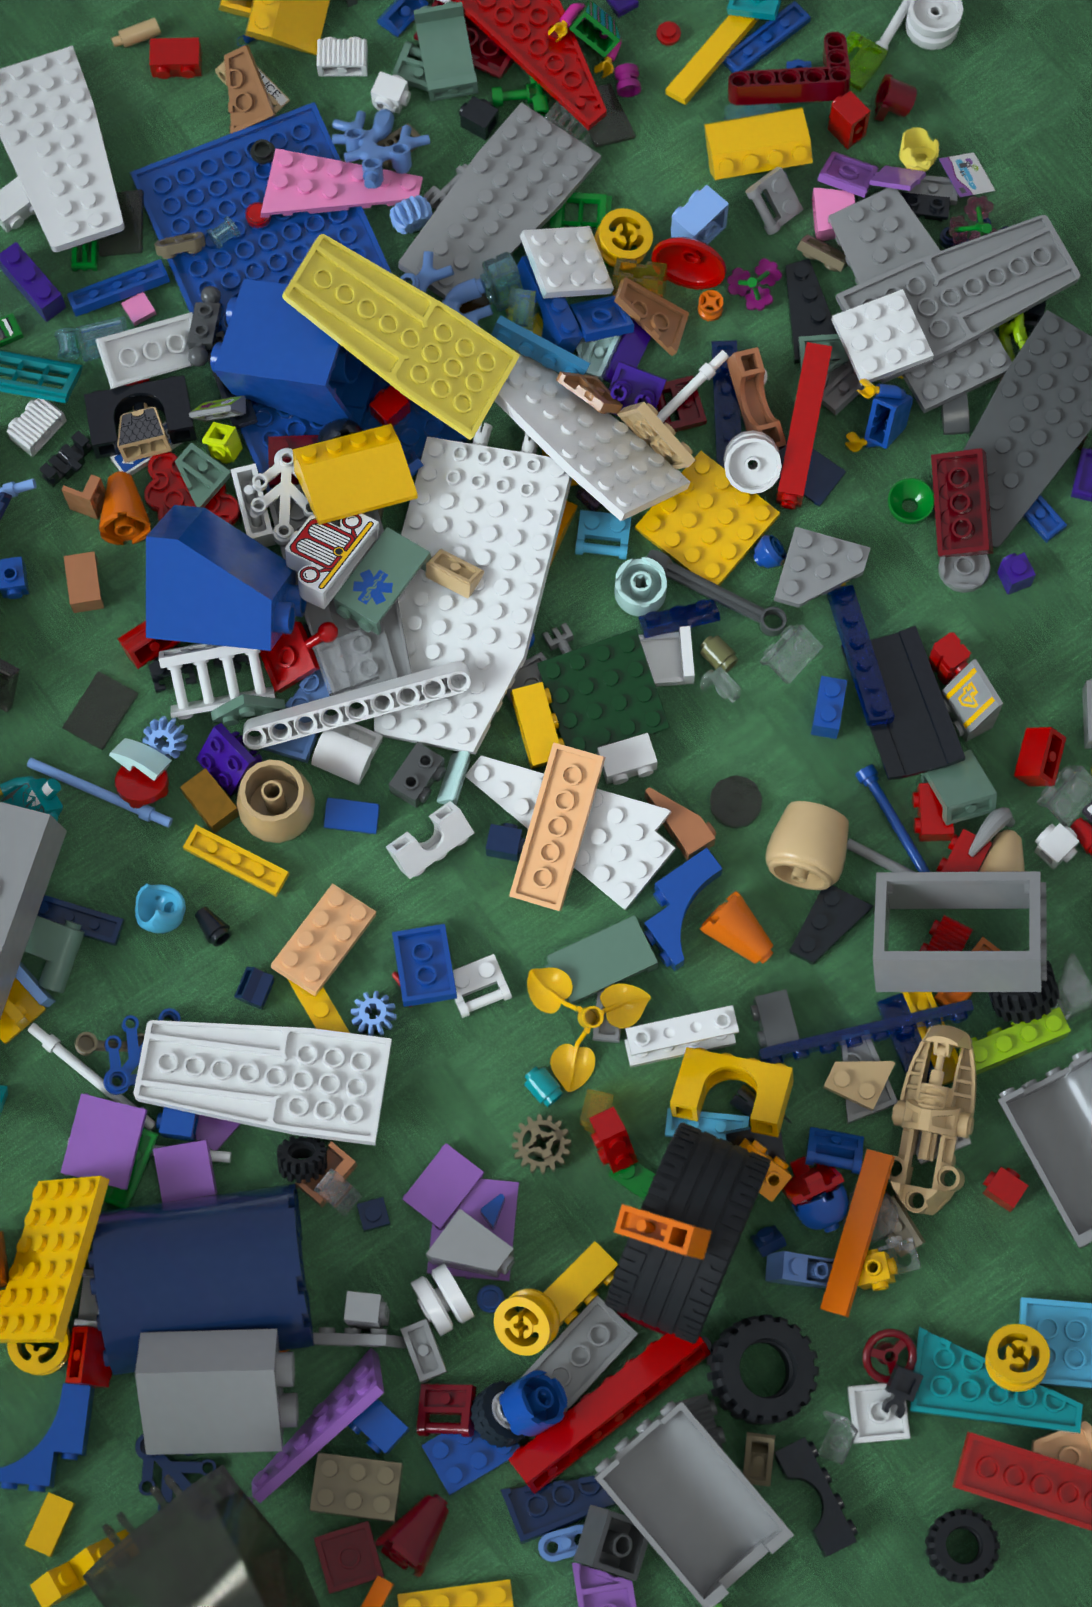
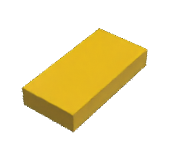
M48 1492L24 1546L52 1557L75 1503Z

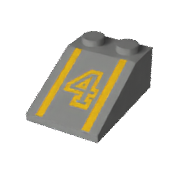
M976 659L971 661L941 691L958 737L962 736L965 742L993 728L1003 702Z

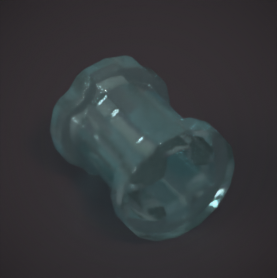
M228 216L217 227L207 230L210 239L218 249H221L223 244L232 237L240 235L237 226Z
M73 328L57 330L54 336L58 340V358L62 361H71L79 358L80 350L77 349L75 339L77 331Z

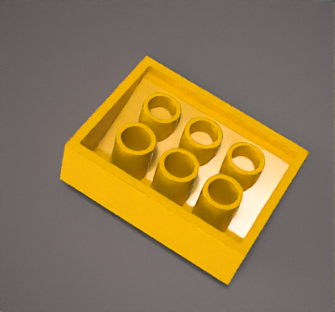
M253 0L245 36L316 56L317 40L321 39L330 0Z
M392 424L293 449L294 472L319 525L418 498L400 440Z

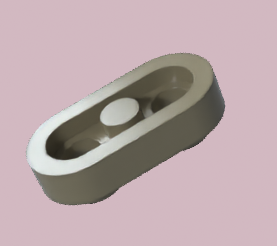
M192 232L158 240L154 245L158 256L170 259L182 252L189 254L198 253L206 245L204 233Z

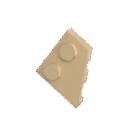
M835 1062L823 1088L873 1112L895 1062Z

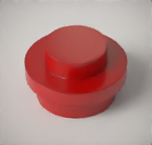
M663 22L657 28V39L665 46H672L679 41L681 29L674 22Z

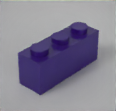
M17 242L0 253L1 270L46 322L66 308L62 294Z

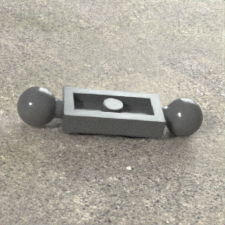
M215 286L205 287L201 292L202 302H195L187 344L188 348L191 349L188 353L189 362L196 367L207 363L209 358L207 350H212L216 342L222 308L219 303L221 293Z

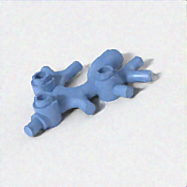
M381 109L376 113L373 128L370 130H363L366 118L364 111H358L353 122L335 119L333 121V129L344 131L345 133L333 134L332 143L346 144L347 152L344 153L346 163L363 160V179L366 188H378L382 185L384 181L383 162L391 160L392 167L397 173H407L412 166L410 150L430 144L428 134L410 137L412 129L409 125H404L401 129L399 141L391 146L377 145L379 141L388 137L393 128L394 115L388 109Z
M424 251L423 265L419 274L415 276L412 273H406L400 279L406 282L412 280L414 287L426 293L430 284L454 275V270L451 265L438 270L434 269V252ZM473 278L456 285L449 291L442 302L477 326H479V319L493 314L490 305L465 314L459 311V307L463 303L480 298L482 294L486 293L481 278L477 280Z

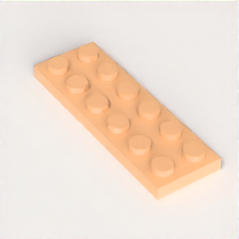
M553 742L509 894L510 897L562 911L606 757Z

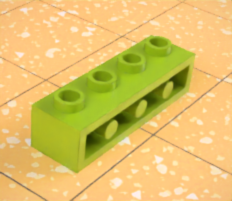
M1060 1007L1051 1009L1049 1014L1042 1015V1018L1039 1020L1033 1019L1029 1023L1021 1021L1019 1024L1011 1022L1012 1027L1002 1030L1001 1027L990 1030L986 1033L988 1037L980 1040L977 1037L971 1038L975 1055L976 1075L1065 1039L1071 1030Z

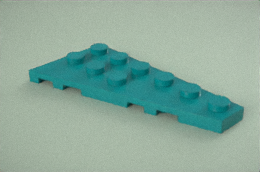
M919 1327L916 1350L917 1361L914 1371L921 1373L924 1377L914 1401L911 1402L910 1412L1080 1434L1083 1404L1040 1384L1023 1392L1006 1390L990 1378L986 1370L984 1357Z

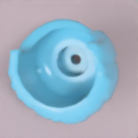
M146 883L140 888L136 896L135 917L137 924L142 929L152 933L163 934L173 931L182 923L186 910L185 899L175 888L163 884L150 885Z

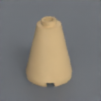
M1003 830L997 833L979 872H1025L1022 838L1012 830Z

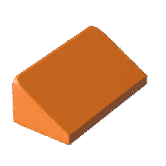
M377 1576L361 1607H383L395 1584Z

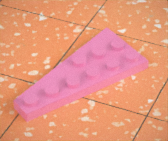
M275 149L261 210V218H270V215L275 214L291 216L296 212L312 214L349 210V207L362 206V209L379 204L395 206L396 203L403 201V199L420 195L423 177L406 173L399 174L396 171L383 169L384 181L382 185L378 188H366L362 165Z

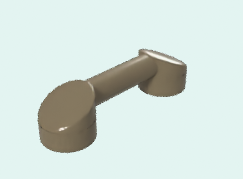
M83 1032L75 1040V1048L83 1056H89L93 1051H106L104 1047L105 1041L97 1040L96 1036L91 1032ZM144 1033L137 1034L138 1046L144 1041ZM116 1041L108 1042L110 1048L118 1047ZM122 1041L119 1052H128L127 1041Z

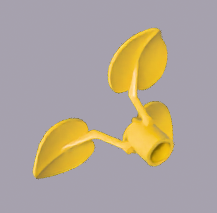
M552 967L534 968L529 971L527 989L534 1006L544 1013L552 1014L557 1012L562 1004L578 1012V1022L584 1027L583 1032L575 1042V1046L562 1044L551 1055V1070L565 1091L572 1092L580 1088L589 1079L594 1070L595 1056L593 1051L588 1047H580L583 1039L590 1033V1029L602 1024L605 1013L607 1021L614 1027L628 1028L633 1026L640 1019L651 998L647 992L629 984H613L601 993L600 1001L605 1008L600 1009L596 1006L582 1008L565 1000L571 995L573 989L572 981L566 972Z

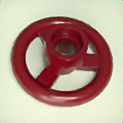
M883 1329L873 1334L866 1342L862 1353L866 1372L874 1380L887 1384L898 1360V1354L905 1347H907L909 1353L908 1362L905 1367L913 1370L917 1361V1351L913 1340L906 1333L898 1329ZM895 1337L899 1339L894 1345L889 1341H882L873 1348L883 1338ZM892 1351L891 1357L885 1359V1354ZM871 1357H875L881 1364L886 1365L890 1375H883L877 1372L871 1363Z

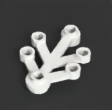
M290 448L279 450L275 454L274 465L263 474H256L252 478L253 488L256 491H264L268 486V482L281 473V482L262 498L258 497L252 500L251 511L255 515H263L267 507L280 497L279 524L273 530V538L277 544L286 546L290 542V538L294 533L293 527L289 524L291 498L303 509L306 517L309 518L311 515H314L313 512L306 510L310 506L307 498L291 483L292 474L296 478L297 476L294 472L293 449ZM284 457H289L292 459V461L289 463H285L282 459ZM261 479L265 483L263 485H257L255 482ZM260 503L264 507L262 509H256L254 506L255 504ZM281 529L288 530V534L282 535L279 533V531Z

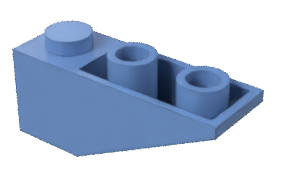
M788 1251L771 1253L767 1255L765 1281L792 1286L826 1288L834 1259Z

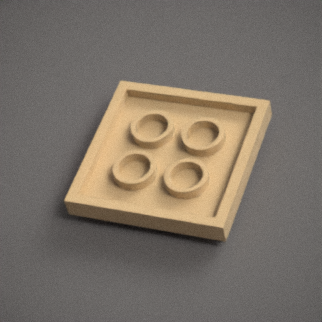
M641 402L624 407L617 414L636 436L643 439L656 453L662 455L673 468H687L695 461V458L691 455L693 454L691 448L686 443L679 442L674 436L676 434L675 430L668 423H663L657 417L659 413L650 403Z

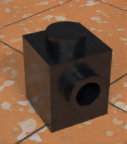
M472 96L468 103L465 102L459 111L461 127L484 140H487L499 122L498 109L493 107L489 101L478 99L475 96Z

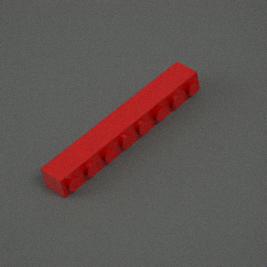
M666 1333L658 1341L651 1342L644 1352L636 1358L627 1361L624 1368L615 1375L607 1377L600 1387L592 1393L583 1396L580 1402L571 1410L565 1411L563 1413L564 1417L560 1422L536 1435L527 1445L519 1447L508 1460L534 1494L537 1493L710 1355L711 1352L704 1340L699 1336L697 1342L692 1344L676 1337L674 1333Z

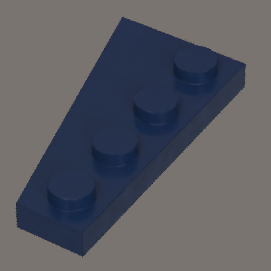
M595 1476L581 1477L570 1481H554L545 1485L535 1494L528 1485L522 1488L500 1489L521 1544L586 1518L590 1505L604 1509L617 1505L595 1479Z

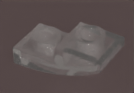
M331 1168L314 1189L316 1193L345 1218L362 1197L350 1183Z

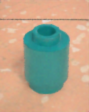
M536 1066L525 1075L527 1081L524 1083V1086L540 1104L544 1103L547 1108L564 1094L560 1090L561 1085L545 1067L539 1069Z

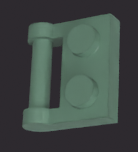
M406 41L392 75H399L408 81V86L428 92L423 62L409 58L414 56L422 59L420 48L414 46V43Z

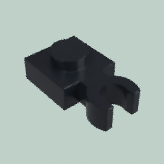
M895 1364L885 1388L887 1392L891 1393V1396L884 1400L882 1410L888 1413L892 1405H897L895 1415L901 1419L905 1414V1399L911 1402L914 1401L924 1376L921 1373Z

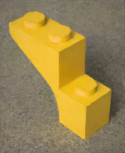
M126 1528L86 1547L68 1562L47 1571L30 1586L41 1607H51L64 1601L92 1581L140 1554V1551Z

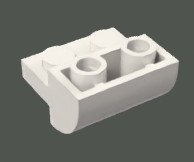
M355 723L323 731L316 745L311 764L359 785L370 767L374 754L382 743L383 735Z

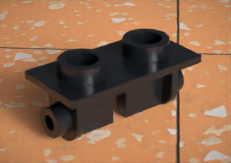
M900 192L917 218L924 216V219L938 220L939 222L949 218L950 197Z

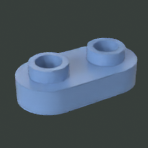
M575 1525L545 1534L538 1544L541 1557L549 1562L574 1557L578 1546L574 1542V1538L582 1533L584 1525ZM550 1542H555L558 1545V1550L555 1553H550L547 1550V1545Z

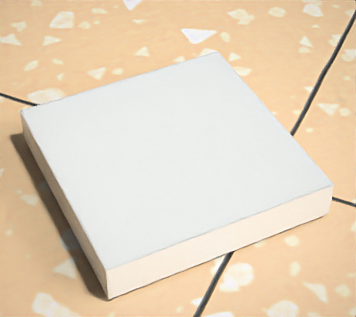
M887 1384L848 1386L847 1391L854 1444L910 1439L906 1399L904 1402L905 1414L900 1419L895 1415L897 1405H892L888 1413L882 1410L884 1400L891 1396V1393L885 1390Z

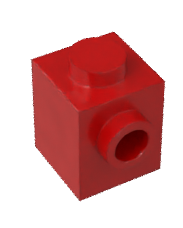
M390 385L386 390H380L369 404L371 415L382 426L392 424L394 427L411 412L410 399Z
M1000 1167L996 1173L991 1170L983 1182L986 1189L982 1194L1011 1212L1029 1185L1020 1180L1021 1176L1016 1171L1008 1167L1006 1169Z

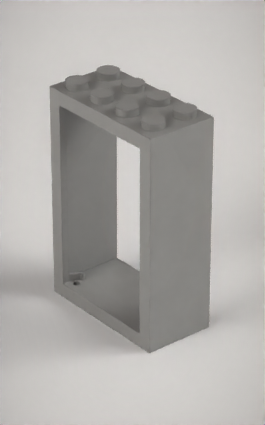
M1041 871L876 872L873 943L876 992H1041V981H1047L1046 882H1041ZM890 909H1029V951H888Z

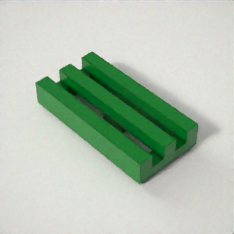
M98 239L92 241L91 262H88V243L82 244V262L79 263L78 246L72 247L71 268L73 272H78V269H82V271H88V269L98 271Z

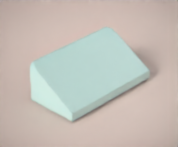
M461 751L451 755L437 797L438 803L445 805L451 801L457 805L471 761L468 751Z

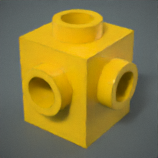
M881 1249L868 1250L858 1286L863 1290L870 1288L873 1291L888 1289L889 1284L896 1282L894 1274H898L894 1257L890 1258V1255L885 1251L881 1252Z

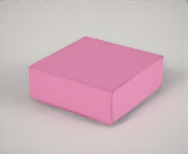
M144 292L121 303L134 326L156 315L155 309Z

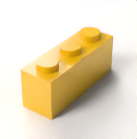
M543 682L512 689L510 693L531 769L547 765L553 742L565 745L563 739H558L556 733L559 723L556 713L551 714L549 704L552 703L549 688H544Z
M596 1241L543 1292L555 1304L560 1317V1326L564 1322L569 1325L579 1315L576 1310L583 1303L588 1306L599 1295L596 1290L603 1283L608 1286L612 1282L618 1263Z

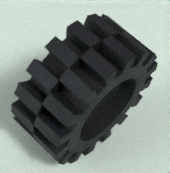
M293 1135L289 1137L290 1141L285 1139L282 1141V1145L279 1144L277 1151L278 1171L284 1179L287 1177L290 1182L296 1179V1183L306 1180V1183H309L311 1178L317 1180L319 1175L323 1176L325 1174V1170L328 1167L325 1143L323 1141L320 1142V1138L313 1140V1137L304 1138L299 1136V1138L295 1139Z

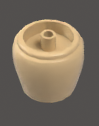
M266 760L255 764L247 770L239 785L236 804L241 822L253 836L264 842L282 843L295 839L307 829L313 819L315 798L310 783L298 769L284 761Z
M807 801L791 802L783 812L767 845L765 857L769 871L781 881L803 889L825 890L834 885L842 874L846 859L849 831L848 819L843 814L825 805Z

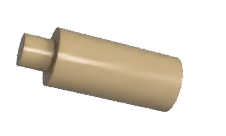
M154 17L119 30V35L111 38L114 48L120 45L127 48L161 35V31Z

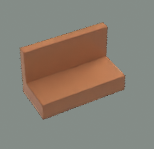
M91 475L83 492L63 485L62 492L69 509L98 520L102 512L105 488L101 478Z

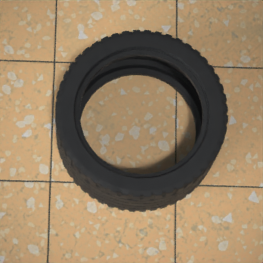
M680 1123L660 1162L641 1210L712 1231L704 1260L629 1237L613 1276L605 1305L620 1313H627L628 1316L639 1321L643 1320L644 1323L650 1326L659 1327L664 1332L674 1333L676 1337L695 1344L724 1279L768 1172L771 1160L752 1151L751 1153L747 1152V1149L738 1145L734 1146L731 1142L721 1138L718 1139L707 1132L702 1133L700 1129L686 1123Z

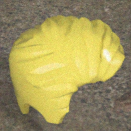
M921 127L906 130L903 133L900 145V160L907 169L928 171L939 157L938 140L932 141L927 130Z

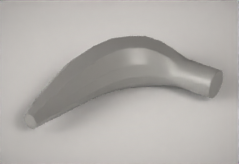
M997 808L987 816L974 838L968 852L969 856L974 857L1005 826L1012 827L1015 824V819L1009 808Z

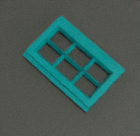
M0 351V364L17 367V369L0 367V375L12 377L11 380L0 378V392L66 403L81 376L83 365ZM27 368L43 371V373L38 374L21 370ZM48 373L67 375L68 378L49 376ZM17 378L30 381H36L37 384L35 385L24 382H18L16 380ZM42 384H53L63 386V388L57 389L52 387L42 386Z

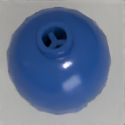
M841 1183L830 1192H822L813 1196L812 1200L805 1204H792L800 1222L806 1227L813 1230L824 1229L825 1233H828L840 1227L839 1222L846 1217L849 1210V1199L845 1187Z

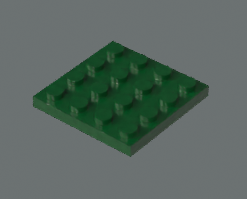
M636 628L537 663L545 688H549L552 703L550 704L553 713H556L559 731L565 746L597 754L598 747L648 733L650 736L670 729Z

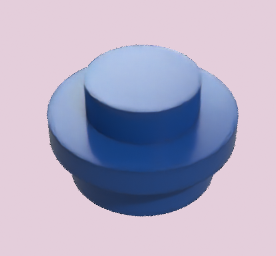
M486 1285L477 1294L478 1306L487 1313H494L504 1301L502 1290L495 1285Z

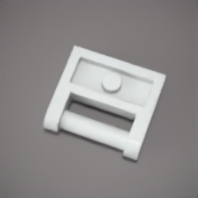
M494 954L453 970L457 999L454 1000L462 1018L469 1016V1012L502 999L506 1001L512 998ZM494 984L498 985L499 989L466 1003L463 999L464 996Z

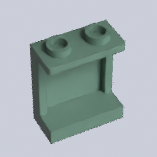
M971 750L964 752V761L921 773L922 783H929L943 807L942 819L946 826L991 813L996 809L997 792Z

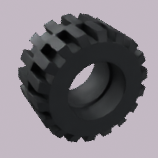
M1047 961V981H1041V992H988L996 1015L999 1018L1003 1017V1020L1007 1022L1013 1020V1023L1018 1024L1021 1021L1029 1023L1033 1019H1041L1042 1015H1047L1051 1012L1050 1008H1054L1057 1004L1056 1000L1059 999V989L1049 961Z
M956 1509L938 1517L934 1524L930 1526L928 1536L925 1538V1544H927L925 1553L929 1557L930 1566L936 1569V1573L940 1577L943 1576L950 1582L968 1583L985 1577L994 1568L993 1565L999 1558L997 1553L998 1549H1000V1542H997L998 1533L996 1530H993V1524L990 1520L984 1519V1515L979 1512H972L970 1509ZM956 1529L970 1531L977 1540L978 1553L975 1559L969 1563H957L947 1552V1537Z

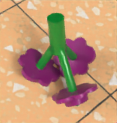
M762 258L759 261V265L755 267V273L758 274L757 278H750V272L747 270L743 271L740 267L734 268L732 275L727 277V283L730 284L728 291L731 295L745 296L748 310L757 309L762 311L765 309V306L772 304L773 297L770 295V290L768 288L762 289L759 287V283L774 286L776 281L782 278V273L777 269L778 264L775 261L770 262L767 258Z

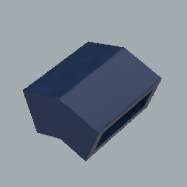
M246 967L234 998L263 1010L275 982V977L255 967Z

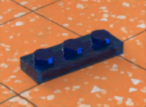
M712 599L700 600L694 604L674 606L668 610L654 611L638 616L639 626L644 638L678 631L683 626H690L691 628L721 621L719 610Z

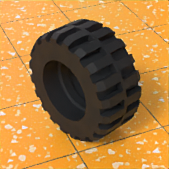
M767 1314L755 1315L739 1320L729 1328L724 1329L720 1333L719 1340L714 1341L711 1347L713 1353L711 1356H708L707 1365H710L707 1380L712 1381L714 1388L710 1391L713 1397H718L721 1401L718 1405L724 1411L729 1410L731 1417L737 1420H745L747 1424L752 1425L778 1423L800 1413V1409L803 1406H807L811 1398L809 1395L811 1392L816 1391L818 1383L814 1382L815 1376L819 1375V1367L814 1365V1359L818 1357L816 1350L811 1351L808 1346L812 1343L807 1335L802 1336L799 1333L801 1328L796 1324H788V1319L783 1317L774 1318L772 1315ZM757 1343H765L772 1346L780 1354L785 1365V1380L781 1389L776 1394L768 1397L753 1394L745 1386L740 1375V1360L743 1352L751 1345Z

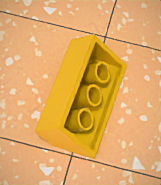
M802 107L704 124L710 174L715 180L770 171L776 167L788 168L813 163L811 140Z

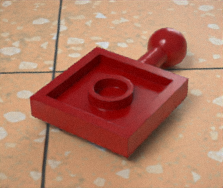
M295 621L291 634H282L271 651L261 650L259 654L275 692L282 693L320 669L312 648L321 642L330 643L337 638L338 628L334 623H322L318 627L317 633L308 638L302 622Z

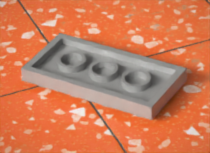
M597 1295L523 1376L535 1370H542L547 1372L545 1375L553 1379L555 1377L565 1390L567 1408L564 1409V1412L568 1411L635 1339L638 1333L615 1311L607 1307L605 1302Z

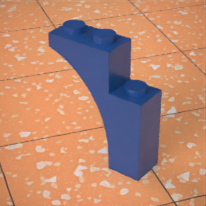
M705 848L655 883V893L653 895L661 907L665 905L666 908L644 922L645 932L643 933L651 946L656 945L661 952L658 955L667 968L671 966L674 971L684 966L685 959L681 948V926L685 914L696 896L722 874L723 868L708 848Z
M63 1383L60 1404L50 1429L40 1443L26 1456L0 1468V1488L17 1490L18 1485H28V1491L45 1492L46 1487L54 1488L58 1454H61V1459L75 1461L78 1460V1455L86 1456L94 1387Z

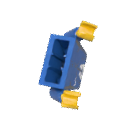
M863 378L859 382L865 388L863 390L857 389L856 391L867 399L875 394L876 396L873 398L864 438H860L855 432H850L846 435L850 442L845 444L852 452H858L863 446L866 448L880 446L887 449L906 428L913 398L898 386L877 384V386H874L870 381Z

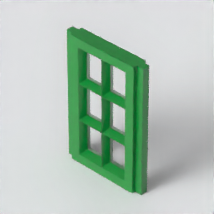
M574 192L566 202L579 203L578 221H564V203L550 219V228H564V225L596 227L597 230L602 219L611 211L612 196ZM584 203L598 204L597 222H583Z

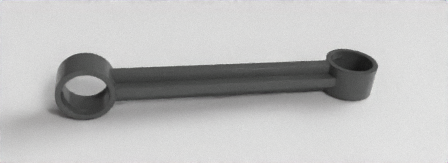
M657 550L649 551L647 557L657 561L663 567L666 577L759 623L761 631L767 636H777L783 632L787 617L782 609L778 607L764 609L678 566L666 554ZM767 615H776L781 619L782 626L776 629L769 628L764 623V618Z

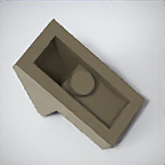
M747 1432L743 1475L753 1485L769 1487L771 1485L775 1448L774 1435Z

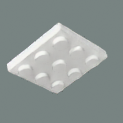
M590 226L522 231L520 238L543 299L611 294L614 287Z
M903 289L832 316V323L859 381L865 378L872 383L933 360L932 350Z

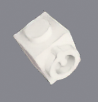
M381 71L371 90L372 104L377 110L388 109L392 113L396 112L400 114L403 105H408L411 92L408 91V81L399 75H389Z
M1061 823L1057 826L1051 824L1035 840L1038 846L1034 852L1054 870L1063 860L1068 863L1077 854L1078 851L1075 848L1079 840L1076 833L1070 827H1064Z

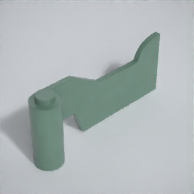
M40 916L36 917L25 952L46 959L38 983L39 986L64 993L85 931L81 930V924L66 920L65 924Z

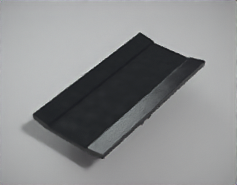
M916 625L895 634L861 643L841 645L844 659L888 780L914 776L951 766L965 760L964 752Z

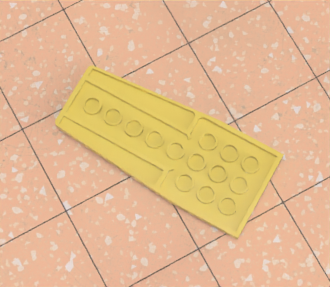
M321 234L315 239L282 294L283 299L395 389L469 440L475 436L520 357V354L459 312L325 234Z

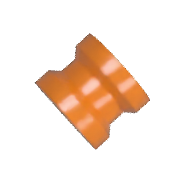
M715 290L704 291L698 300V314L703 320L715 321L722 315L723 297Z

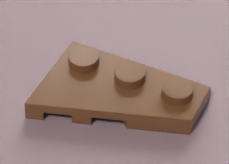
M245 45L224 55L226 86H228L229 93L228 112L231 118L230 134L277 116L249 46Z
M625 277L620 282L614 301L671 356L675 355L679 348L689 312Z

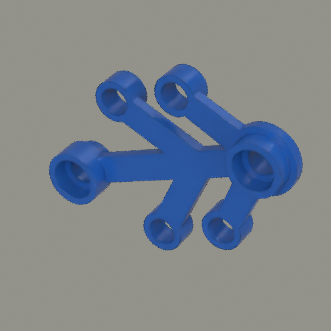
M172 1008L164 1009L158 1017V1020L164 1021L166 1017L171 1018L172 1021H181L180 1014ZM133 1015L126 1016L122 1021V1029L126 1032L128 1060L122 1067L119 1049L122 1045L121 1039L118 1036L111 1035L104 1043L105 1050L109 1053L110 1070L106 1072L103 1078V1085L113 1095H121L128 1090L129 1086H135L137 1074L131 1073L139 1066L143 1043L138 1046L137 1028L139 1021ZM126 1021H133L135 1027L128 1028L125 1024ZM114 1040L117 1042L118 1047L110 1048L108 1042ZM119 1078L121 1085H113L112 1079Z

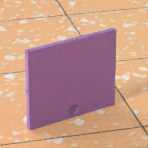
M480 1178L445 1223L444 1227L439 1229L432 1223L430 1248L459 1209L463 1210L513 1248L519 1182ZM499 1194H503L505 1196V1203L493 1230L481 1215L480 1210ZM428 1261L427 1274H432V1270L439 1265H434ZM448 1268L451 1275L456 1277L510 1281V1270L506 1275L501 1273L498 1278Z

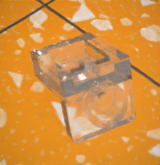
M721 666L715 671L709 670L701 678L700 690L703 694L716 685L715 689L723 699L728 698L732 703L741 695V688Z

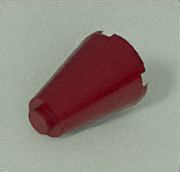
M437 1494L433 1496L426 1495L376 1540V1546L383 1545L381 1552L398 1567L406 1571L409 1566L415 1570L412 1575L421 1577L425 1572L449 1514V1510L446 1507L448 1505L447 1501Z

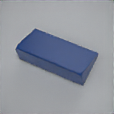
M395 0L376 21L395 37H398L414 21L413 10L428 6L430 3L427 0Z
M327 798L324 828L377 834L380 806L376 803Z

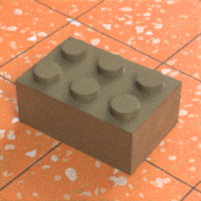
M318 1453L310 1511L395 1523L404 1465L396 1462Z

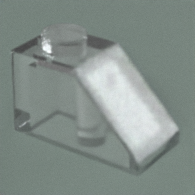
M1073 953L1066 959L1057 985L1059 999L1056 1000L1055 1008L1060 1007L1066 1020L1092 1008V985Z

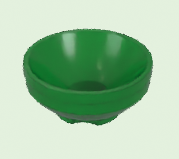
M915 478L902 479L895 483L889 491V511L895 519L902 523H921L930 516L934 509V493L930 486L922 480ZM907 500L914 501L917 505V510L910 513L906 512L902 507V503Z

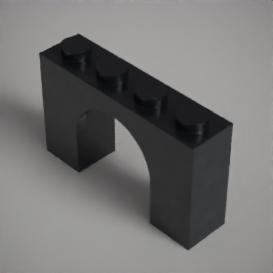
M184 375L178 377L171 376L157 381H145L141 384L120 386L104 391L97 390L84 394L91 443L96 459L121 454L117 446L120 416L132 410L133 405L138 402L146 403L148 407H155L165 415L172 444L197 440L194 420L189 417L192 408Z

